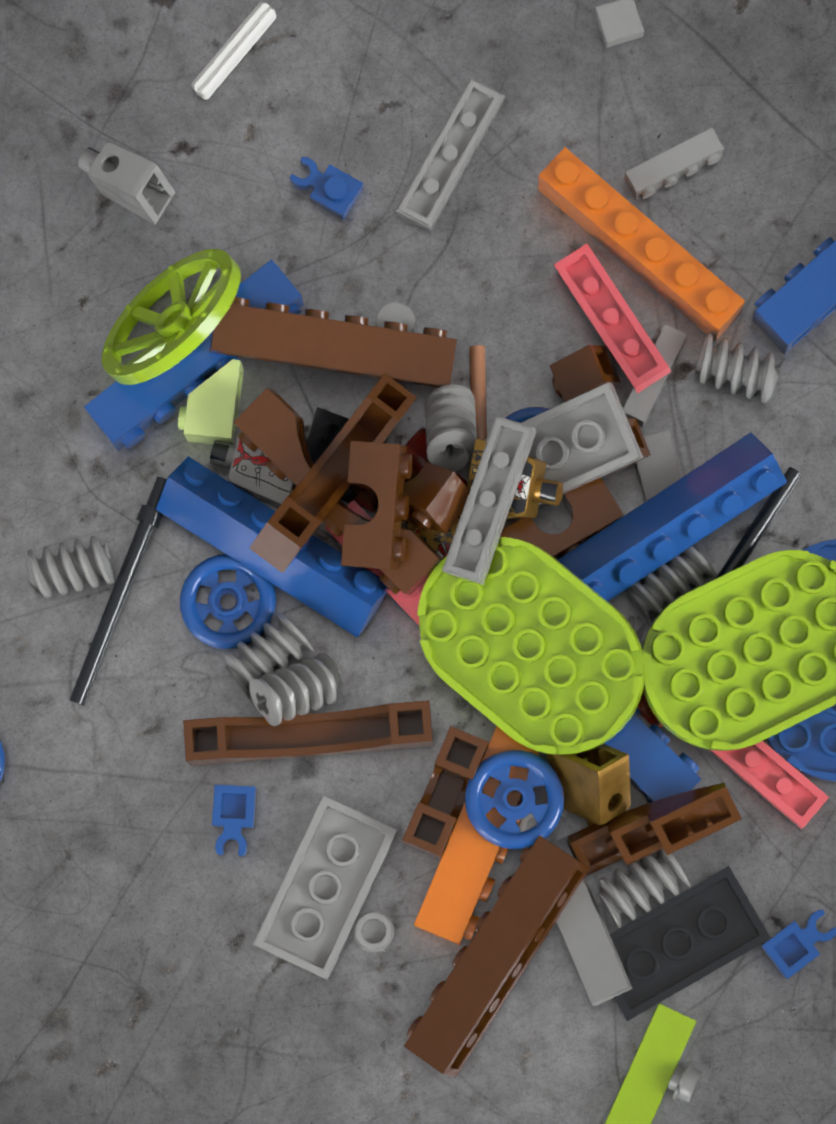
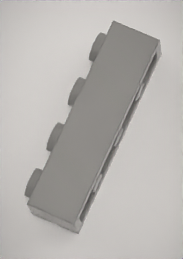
M711 127L625 171L624 180L635 200L640 197L646 199L652 196L656 189L662 186L667 188L678 181L677 178L683 175L689 177L698 172L699 167L708 164V166L715 164L721 159L724 147Z
M665 324L662 331L657 329L652 342L668 364L670 370H672L688 334ZM669 374L638 394L633 388L629 396L624 395L621 405L627 418L636 419L639 426H644Z

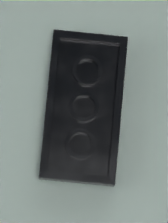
M729 866L609 934L633 988L614 997L625 1019L629 1021L771 939Z

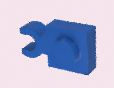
M302 157L300 160L301 166L308 169L310 174L303 179L291 174L289 177L291 184L299 190L312 189L310 202L345 220L364 188L363 183L330 164L326 171L322 173L318 171L317 165L312 159Z
M215 784L212 826L224 827L223 833L216 841L215 849L217 855L224 856L226 842L236 840L239 844L238 856H246L248 844L242 836V828L254 829L256 787Z
M823 909L813 912L808 917L806 927L803 930L793 921L761 945V948L785 979L790 978L820 955L813 945L817 941L825 942L836 936V927L830 929L827 933H821L816 928V921L825 914Z

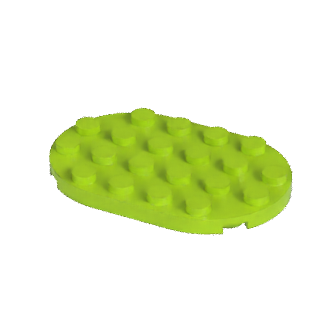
M500 537L483 585L443 572L442 569L447 556L434 568L422 590L417 613L421 635L420 643L425 657L433 670L446 684L508 736L525 747L538 752L556 755L575 754L594 749L606 743L629 722L642 696L645 679V662L639 639L622 613L553 556L531 543Z
M785 550L770 553L684 594L665 607L651 624L642 645L645 662L643 693L649 707L660 723L673 735L693 746L707 750L730 751L757 744L836 704V562L803 550Z

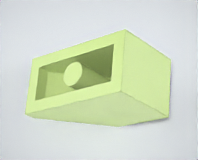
M232 359L188 394L187 406H180L178 429L184 430L183 434L187 442L214 444L216 440L235 445L237 426L233 422L239 415L244 372L240 360Z

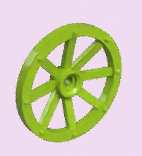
M206 249L191 254L170 265L155 277L125 306L124 311L111 328L102 350L101 361L104 370L119 384L134 385L161 375L187 357L219 324L237 294L241 272L234 259L222 249ZM216 269H220L221 276L219 280L207 292ZM202 271L187 304L183 280ZM168 290L171 291L172 304L161 314L149 310ZM138 321L155 327V332L127 341ZM147 348L125 365L121 363V356Z

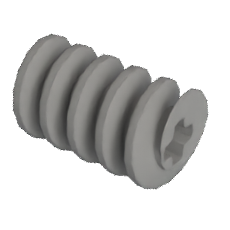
M708 333L695 372L700 371V383L704 385L712 375L715 376L716 389H721L726 381L729 380L732 394H736L742 385H745L746 397L748 399H751L758 390H761L762 403L766 404L773 394L784 358L778 366H775L774 353L769 352L763 361H759V348L756 347L747 356H744L743 343L740 342L732 351H729L727 338H723L714 347L713 335Z
M452 384L434 390L427 397L425 403L427 459L431 464L455 472L466 467L473 456L477 432L473 393L464 386Z
M95 536L90 537L89 549H85L80 540L76 539L74 550L69 553L64 543H59L57 556H53L48 546L43 547L42 559H37L32 549L27 550V572L35 598L37 597L38 589L45 598H50L53 592V585L61 595L67 594L69 582H71L76 591H82L85 578L93 588L99 586L100 575L103 576L109 585L115 582L108 544L105 541V545L101 546Z
M691 546L680 553V556L677 555L668 561L667 565L663 564L654 570V575L650 573L640 580L641 584L636 582L627 590L638 612L651 625L650 613L654 612L659 615L664 610L663 604L666 602L668 604L672 603L677 599L676 595L679 593L684 595L690 592L689 586L691 584L697 587L705 585L703 580L705 574L713 580L717 579L718 576L701 551Z
M282 613L276 615L279 628H275L267 622L263 624L266 634L265 638L255 632L250 634L253 644L252 648L241 641L237 644L239 657L234 656L228 651L224 653L227 664L225 668L248 699L251 698L248 685L252 679H259L263 674L274 673V666L276 664L282 668H287L290 666L287 657L289 655L299 661L303 660L300 648L302 645L314 651L296 624Z
M319 653L314 658H306L302 662L293 663L287 668L277 669L274 673L264 674L259 679H252L249 682V692L253 704L260 714L264 716L270 725L277 726L282 722V718L290 721L295 717L296 713L298 715L307 714L309 707L313 710H318L322 707L323 703L327 705L333 704L336 701V689L340 686L341 682L340 672L332 657L326 653Z
M662 848L657 851V860L651 855L642 858L643 868L636 862L629 864V876L619 869L614 870V885L605 877L600 878L601 892L599 896L618 929L622 927L620 914L624 913L632 920L637 919L634 907L637 904L646 912L651 911L649 903L651 896L663 904L665 903L663 889L667 888L677 896L679 895L677 881L681 880L690 887L686 875L672 853L667 855Z

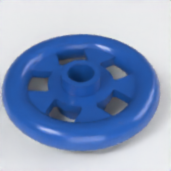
M227 554L210 557L198 564L187 576L180 594V611L186 627L199 641L214 648L236 649L240 641L246 645L252 643L250 634L255 632L261 636L265 632L263 624L266 622L270 624L275 613L276 594L273 584ZM235 570L236 582L225 581L219 583L218 571ZM255 583L260 599L249 603L248 596L243 588ZM200 585L212 588L208 595V604L196 602V595ZM230 595L236 599V603L231 609H225L221 606V601L225 596ZM245 612H248L253 621L249 626L239 631L233 621L238 620ZM210 613L218 620L224 621L218 632L203 623Z
M507 750L496 753L479 764L473 780L469 779L466 787L465 807L472 826L485 840L502 848L522 849L533 846L539 835L547 838L556 828L563 813L564 792L557 773L544 759L527 751ZM517 766L528 769L527 781L517 778L510 779V767ZM490 777L501 782L493 798L482 793ZM545 786L548 797L547 804H535L533 787ZM513 791L519 792L523 797L522 803L516 807L509 805L506 799L507 795ZM493 807L496 808L501 816L506 818V821L499 828L494 826L486 817V814ZM530 813L533 814L537 824L521 832L516 820L523 819Z

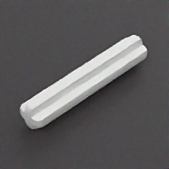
M260 2L191 83L192 90L196 95L207 100L276 19V12L271 6L265 2Z

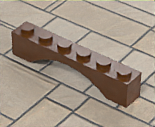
M385 373L317 462L271 516L249 549L283 573L352 484L347 482L350 442L384 443L417 397Z
M266 388L233 422L241 430L237 437L253 452L259 448L269 458L266 466L279 479L283 481L288 477L297 486L314 465L305 439L303 418L276 391ZM339 500L323 523L336 536L340 537L344 533V524L362 525L370 520L355 513ZM401 529L400 537H405L406 539L405 559L403 562H398V570L380 569L383 574L379 579L394 594L397 595L402 591L404 594L411 595L430 576L434 568L444 558L416 531Z
M429 700L295 715L290 721L282 718V722L277 726L270 725L264 717H217L183 720L186 762L190 766L434 746Z

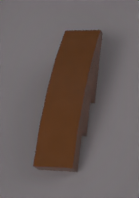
M725 783L682 792L623 812L605 824H593L567 837L578 860L590 867L586 874L588 876L621 859L624 860L626 865H629L662 848L669 855L742 820Z

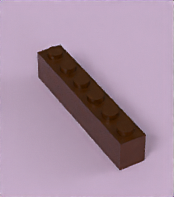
M239 297L234 298L230 308L211 333L209 352L380 379L386 373L395 381L438 388L450 385L457 342V339L447 338V331L442 329L424 327L423 334L408 332V324L385 321L384 328L369 326V318L345 315L344 321L329 319V312L315 309H306L305 315L289 313L290 306L277 303H266L265 309L249 307L250 300Z
M540 835L533 846L523 850L520 857L521 865L514 876H509L502 883L497 894L499 899L491 911L485 912L480 917L475 926L476 935L468 946H464L456 954L452 963L454 969L446 981H441L435 987L430 996V1002L432 1003L423 1016H419L414 1020L408 1030L407 1036L409 1039L404 1047L443 1075L456 1078L590 869V867Z

